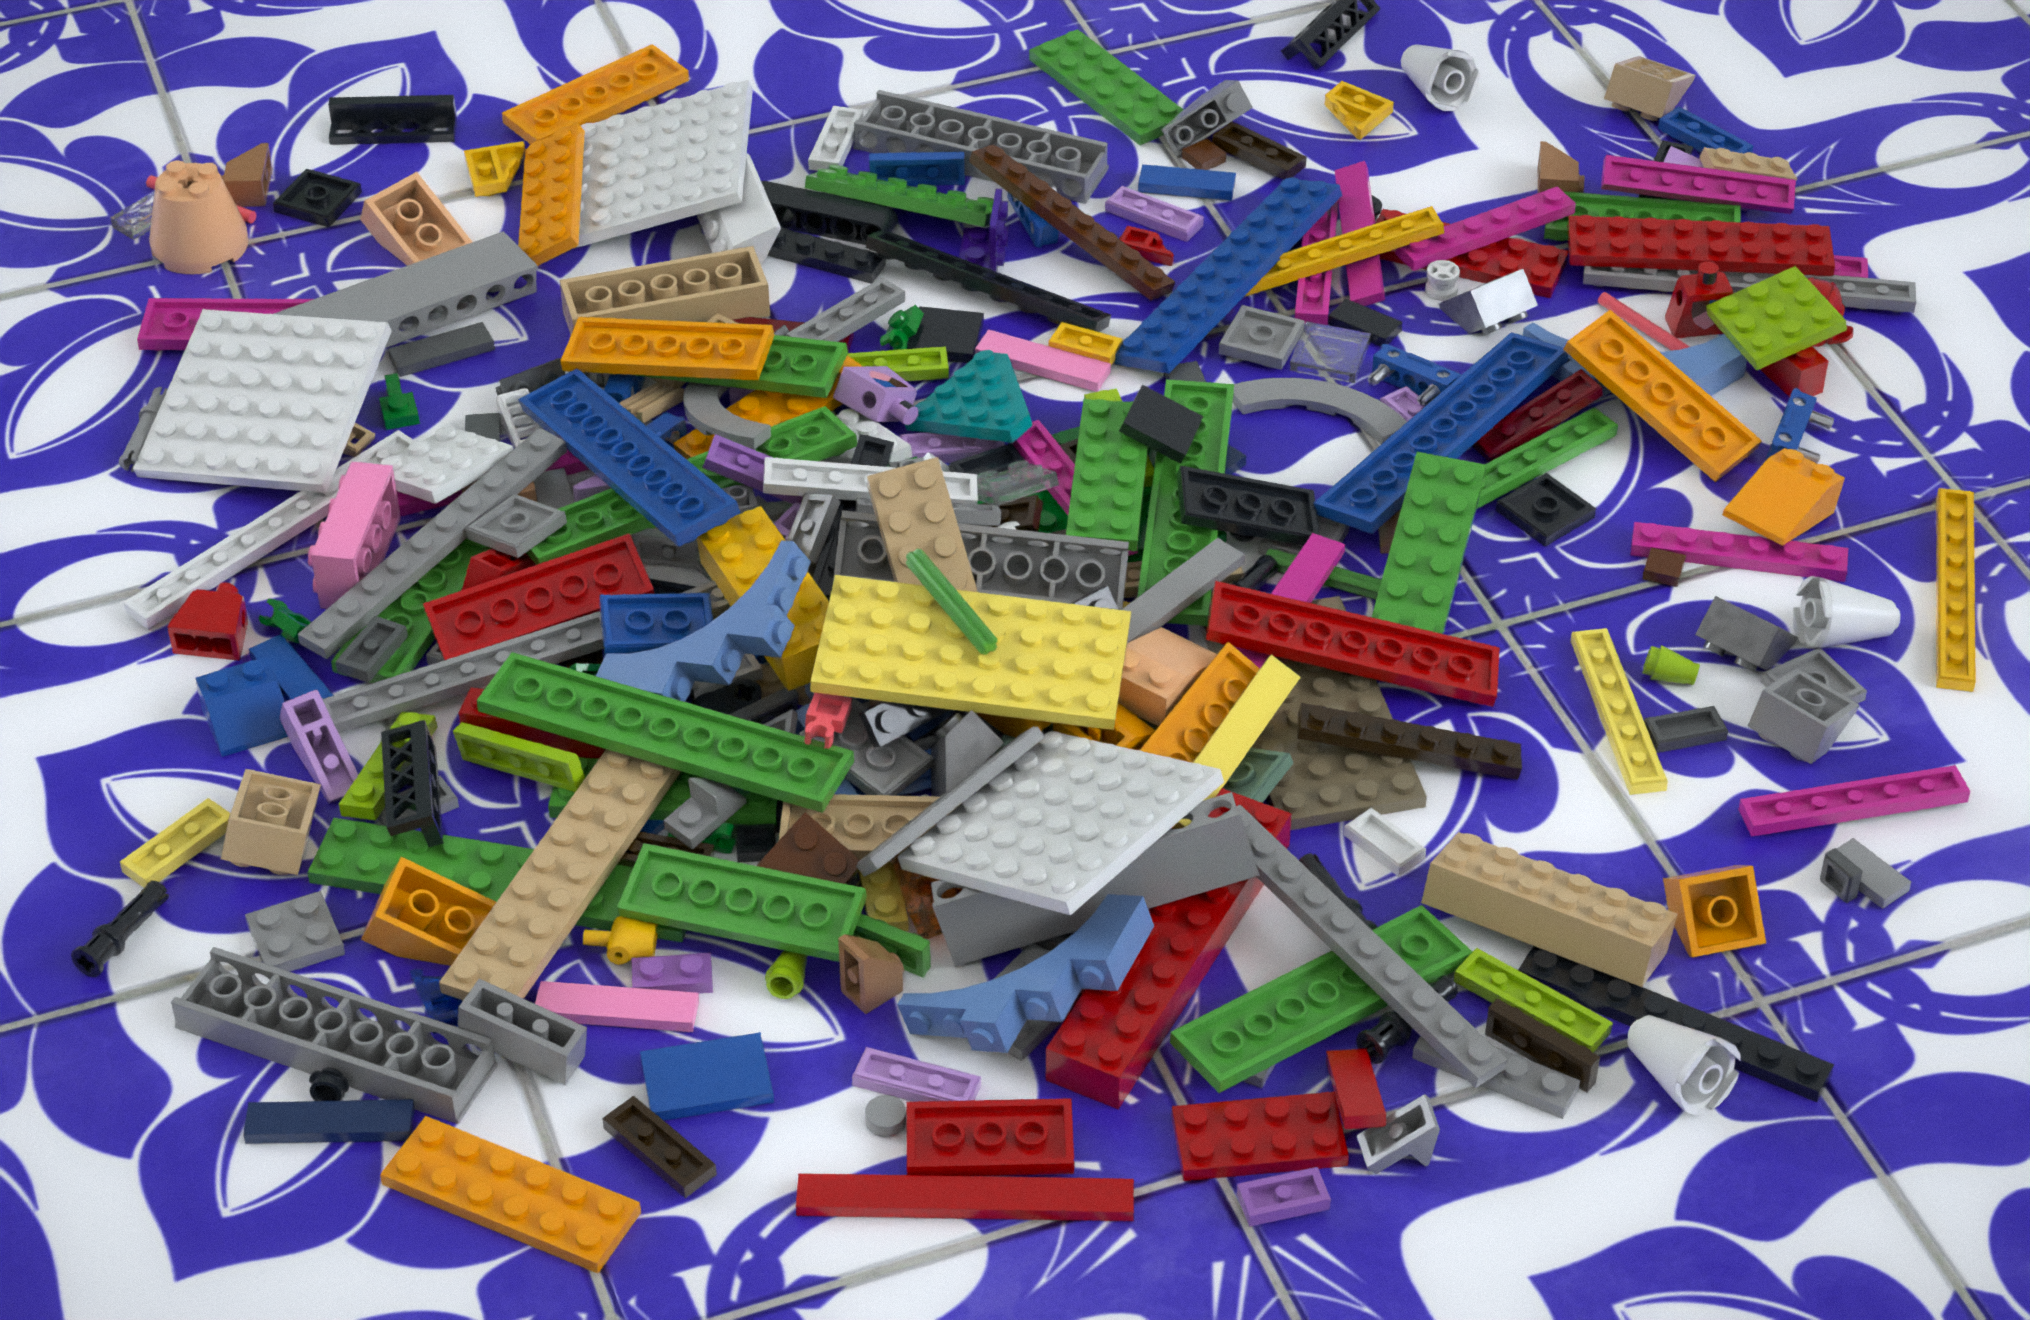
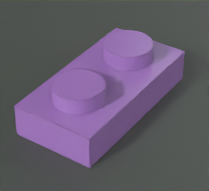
M711 952L631 958L632 988L696 992L699 994L713 993Z
M1318 1167L1237 1184V1196L1249 1227L1330 1210L1331 1198Z

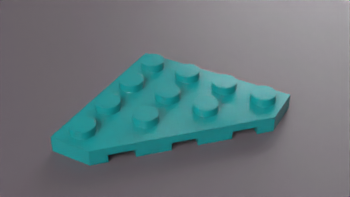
M983 350L976 353L974 358L964 367L956 370L954 375L944 384L936 387L934 392L924 401L916 404L918 416L913 423L905 425L906 430L1013 443L1033 424L1008 354Z

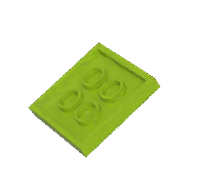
M1796 266L1706 305L1708 317L1756 370L1847 330L1844 317Z

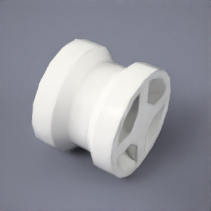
M1437 260L1430 263L1426 273L1428 278L1425 284L1426 294L1430 298L1439 301L1455 297L1458 292L1456 281L1460 274L1459 267L1447 260Z

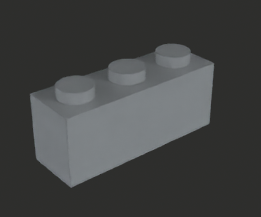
M478 979L459 1006L458 1028L491 1038L494 1053L566 1085L585 1057L587 1027L482 979Z

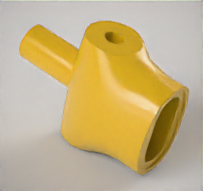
M618 916L615 918L610 931L584 929L583 945L607 947V958L610 962L618 965L631 961V958L654 957L658 937L656 929L658 924Z

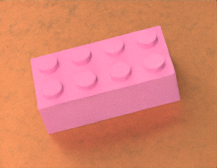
M351 461L346 475H342L340 478L337 496L330 500L327 519L325 522L322 521L320 523L317 542L315 545L310 546L308 552V564L310 567H313L314 571L313 592L318 593L319 605L322 609H328L383 562L401 519L392 465Z

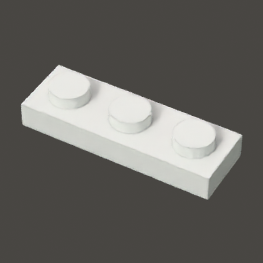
M833 106L808 159L809 170L828 169L829 165L843 166L855 140L854 122L862 120L864 117L863 110Z

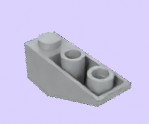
M1224 80L1198 97L1164 126L1161 131L1177 157L1182 154L1183 148L1204 140L1252 109L1253 106L1239 81Z

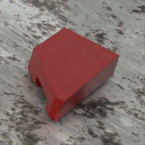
M1127 226L1119 238L1131 249L1138 251L1147 261L1172 266L1174 263V254L1165 248L1162 238L1156 232Z

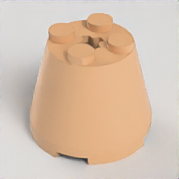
M180 160L172 161L166 165V170L159 175L155 182L149 243L152 256H155L164 263L165 269L181 274L212 272V266L219 265L228 260L232 262L237 261L248 247L249 238L246 223L214 163L201 164L184 163Z

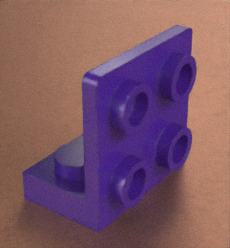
M995 189L989 229L983 227H964L959 254L961 259L998 272V266H1004L1005 247L1008 244V227H1005V221H1007L1008 201H1002V189Z

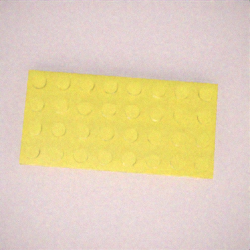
M835 575L810 681V692L966 712L972 710L974 713L1114 730L1131 611L957 590L997 637L996 650L983 655L975 648L923 585Z

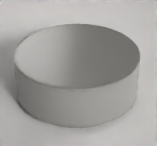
M881 1095L873 1098L866 1105L865 1123L872 1133L879 1136H892L899 1133L905 1127L907 1120L906 1107L899 1098L891 1095Z

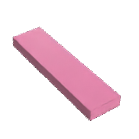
M992 330L986 332L975 348V354L983 350L1008 354L1013 369L1095 392L1099 391L1111 373V363Z
M540 981L535 1004L578 1024L693 1032L699 1006V993Z

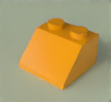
M1733 865L1663 878L1668 910L1677 913L1674 927L1689 957L1766 944L1753 866Z

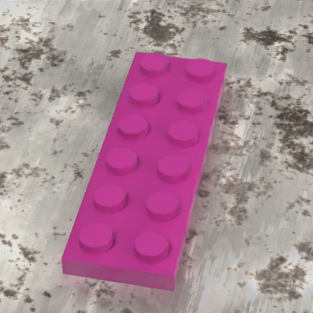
M149 298L137 337L139 350H185L203 309L274 314L313 299Z

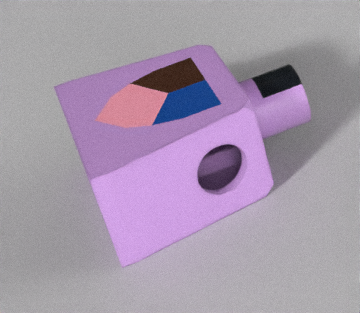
M889 367L843 368L833 398L876 422L901 421L905 425H910L918 416V408L913 405L917 395L916 389Z

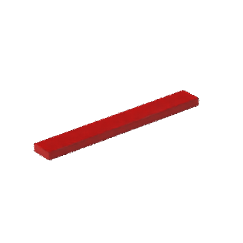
M798 1173L796 1216L1134 1221V1179Z

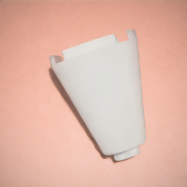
M1416 44L1408 47L1402 55L1401 67L1429 103L1442 111L1459 109L1456 106L1464 101L1468 102L1473 97L1479 84L1480 72L1476 68L1475 59L1464 51Z
M1810 576L1803 580L1796 596H1802L1800 607H1793V629L1795 636L1798 637L1797 641L1799 644L1807 645L1805 647L1807 649H1818L1890 636L1900 623V611L1892 600L1822 577Z
M1651 1015L1636 1020L1629 1028L1627 1040L1629 1049L1685 1112L1695 1116L1701 1115L1698 1110L1706 1106L1713 1110L1730 1094L1739 1075V1072L1734 1069L1735 1058L1740 1061L1741 1059L1736 1046L1729 1041Z

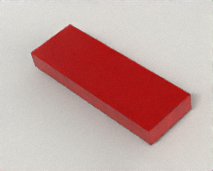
M1367 1048L1326 1051V1065L1344 1129L1386 1126V1111Z

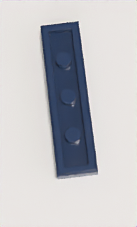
M413 1099L248 1102L243 1136L245 1144L406 1141L412 1134L415 1105Z

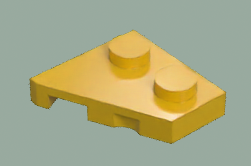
M1341 81L1325 94L1324 105L1357 139L1361 140L1393 113L1394 102Z
M524 141L464 150L465 162L475 197L492 196L497 193L507 192L525 156Z

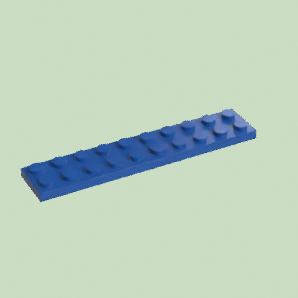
M1295 177L1283 180L1149 317L1123 341V344L1116 353L1115 365L1169 374L1280 260L1279 257L1283 253L1288 252L1342 196L1340 185L1324 181L1299 180Z
M1511 332L1314 502L1317 515L1373 534L1401 509L1417 452L1454 459L1459 458L1568 361V353L1563 350L1564 347Z
M576 368L518 399L522 410L544 430L564 440L568 451L678 547L693 542L703 533L725 524L729 519L740 514L736 500L579 369Z

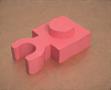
M814 693L806 713L805 744L810 745L814 737L825 738L824 748L829 749L834 742V732L842 733L852 710V698Z

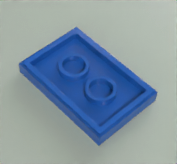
M710 593L600 595L599 598L604 656L606 653L630 654L656 649L681 640L713 621Z
M761 1032L640 1051L649 1108L663 1121L774 1103V1094Z

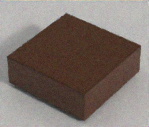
M1206 138L1183 148L1182 158L1195 169L1209 170L1226 162V152Z
M1651 547L1642 579L1678 587L1685 566L1686 555Z

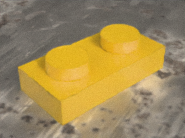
M1061 322L1048 341V346L1111 363V366L1116 360L1117 351L1123 344L1122 338Z

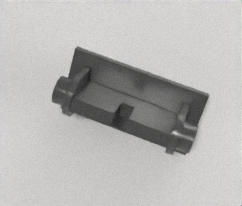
M561 358L499 380L500 386L495 388L497 396L527 388L531 393L565 375L560 362Z

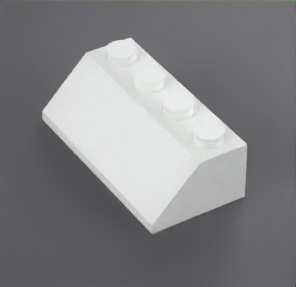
M749 154L746 155L742 202L697 214L712 253L753 246L761 267L781 229Z

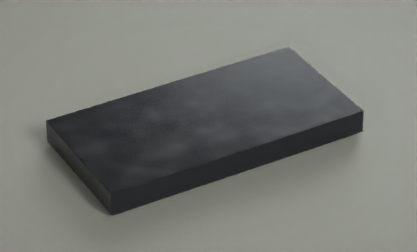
M1180 466L1177 472L1182 524L1303 546L1312 533L1320 535L1317 510L1314 506V490Z

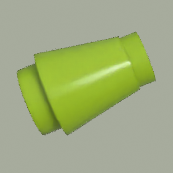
M1663 645L1659 648L1651 646L1642 674L1649 675L1650 680L1694 685L1700 664L1693 663V661Z
M785 950L780 954L765 974L767 989L773 996L780 999H790L801 992L804 985L808 955Z

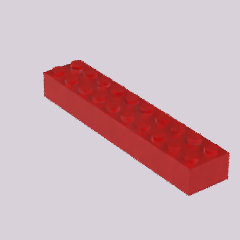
M1221 788L1217 796L1230 793L1231 791ZM1232 792L1236 806L1241 805L1287 849L1290 844L1292 813ZM1226 807L1216 808L1209 813L1208 817L1217 818L1230 809ZM1253 877L1148 909L1154 928L1118 991L1086 989L1046 1047V1081L1119 1110L1264 884L1257 877Z

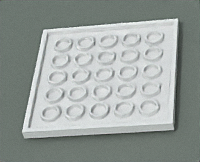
M749 80L730 82L716 89L701 90L691 96L680 99L673 98L663 104L652 107L645 106L631 113L617 114L606 120L582 124L581 127L585 131L579 245L577 247L741 203L753 93Z
M203 309L138 456V461L134 465L133 470L137 477L327 493L392 332L388 322Z
M1050 731L1044 734L1045 738L966 799L948 816L937 822V825L913 841L910 847L898 856V860L902 870L1071 915L1223 784L1222 773L1218 768L1199 763H1191L1141 750Z

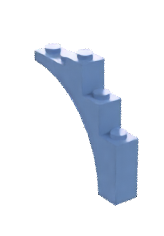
M1531 323L1523 328V336L1560 347H1565L1568 339L1557 336L1535 323ZM1724 334L1703 344L1681 350L1660 352L1710 396L1743 378L1745 375L1747 359ZM1569 354L1568 361L1552 374L1553 377L1561 382L1582 369L1602 387L1603 396L1600 398L1611 393L1607 387Z
M782 540L769 564L751 588L728 610L708 625L681 640L656 649L630 654L606 653L596 676L683 702L689 696L695 681L731 685L744 654L781 658L795 627L788 619L787 614L793 605L811 561L794 541Z
M1107 894L1094 914L1073 935L1049 953L1001 977L956 990L936 993H904L897 1006L909 1033L967 1038L971 1049L974 1051L1008 1053L1027 1020L1063 1022L1081 989L1118 991L1154 928L1144 897Z

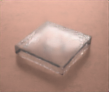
M1306 321L1290 360V371L1355 383L1370 345L1371 333Z

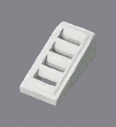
M527 388L500 394L496 397L497 412L500 413L501 423L514 449L525 440H520V438L530 436L538 428L543 429L521 408L518 399L530 393Z

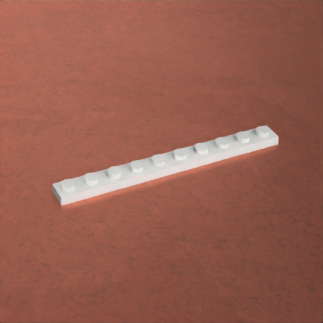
M397 430L338 467L327 493L298 492L123 602L125 612L144 627L150 629L177 612L192 591L197 589L210 591L328 516L330 500L336 498L339 491L340 478L342 475H346L351 461L381 464L384 458L400 454L407 450L411 443L416 441Z

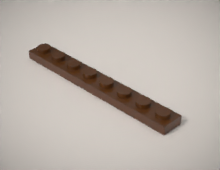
M992 144L972 151L969 163L1150 301L1172 292L1175 281L1168 277L1162 269L1155 267L1143 258L1138 251L1131 249L1118 239L1114 233L1109 232L1098 224L1092 216L1085 214L1073 205L1068 198L1061 196L1053 190L1047 182L1040 180L1028 171L1023 164L1016 162L1007 155L1002 148Z

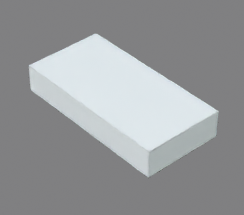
M1372 808L1344 826L1345 837L1398 877L1426 857V848Z

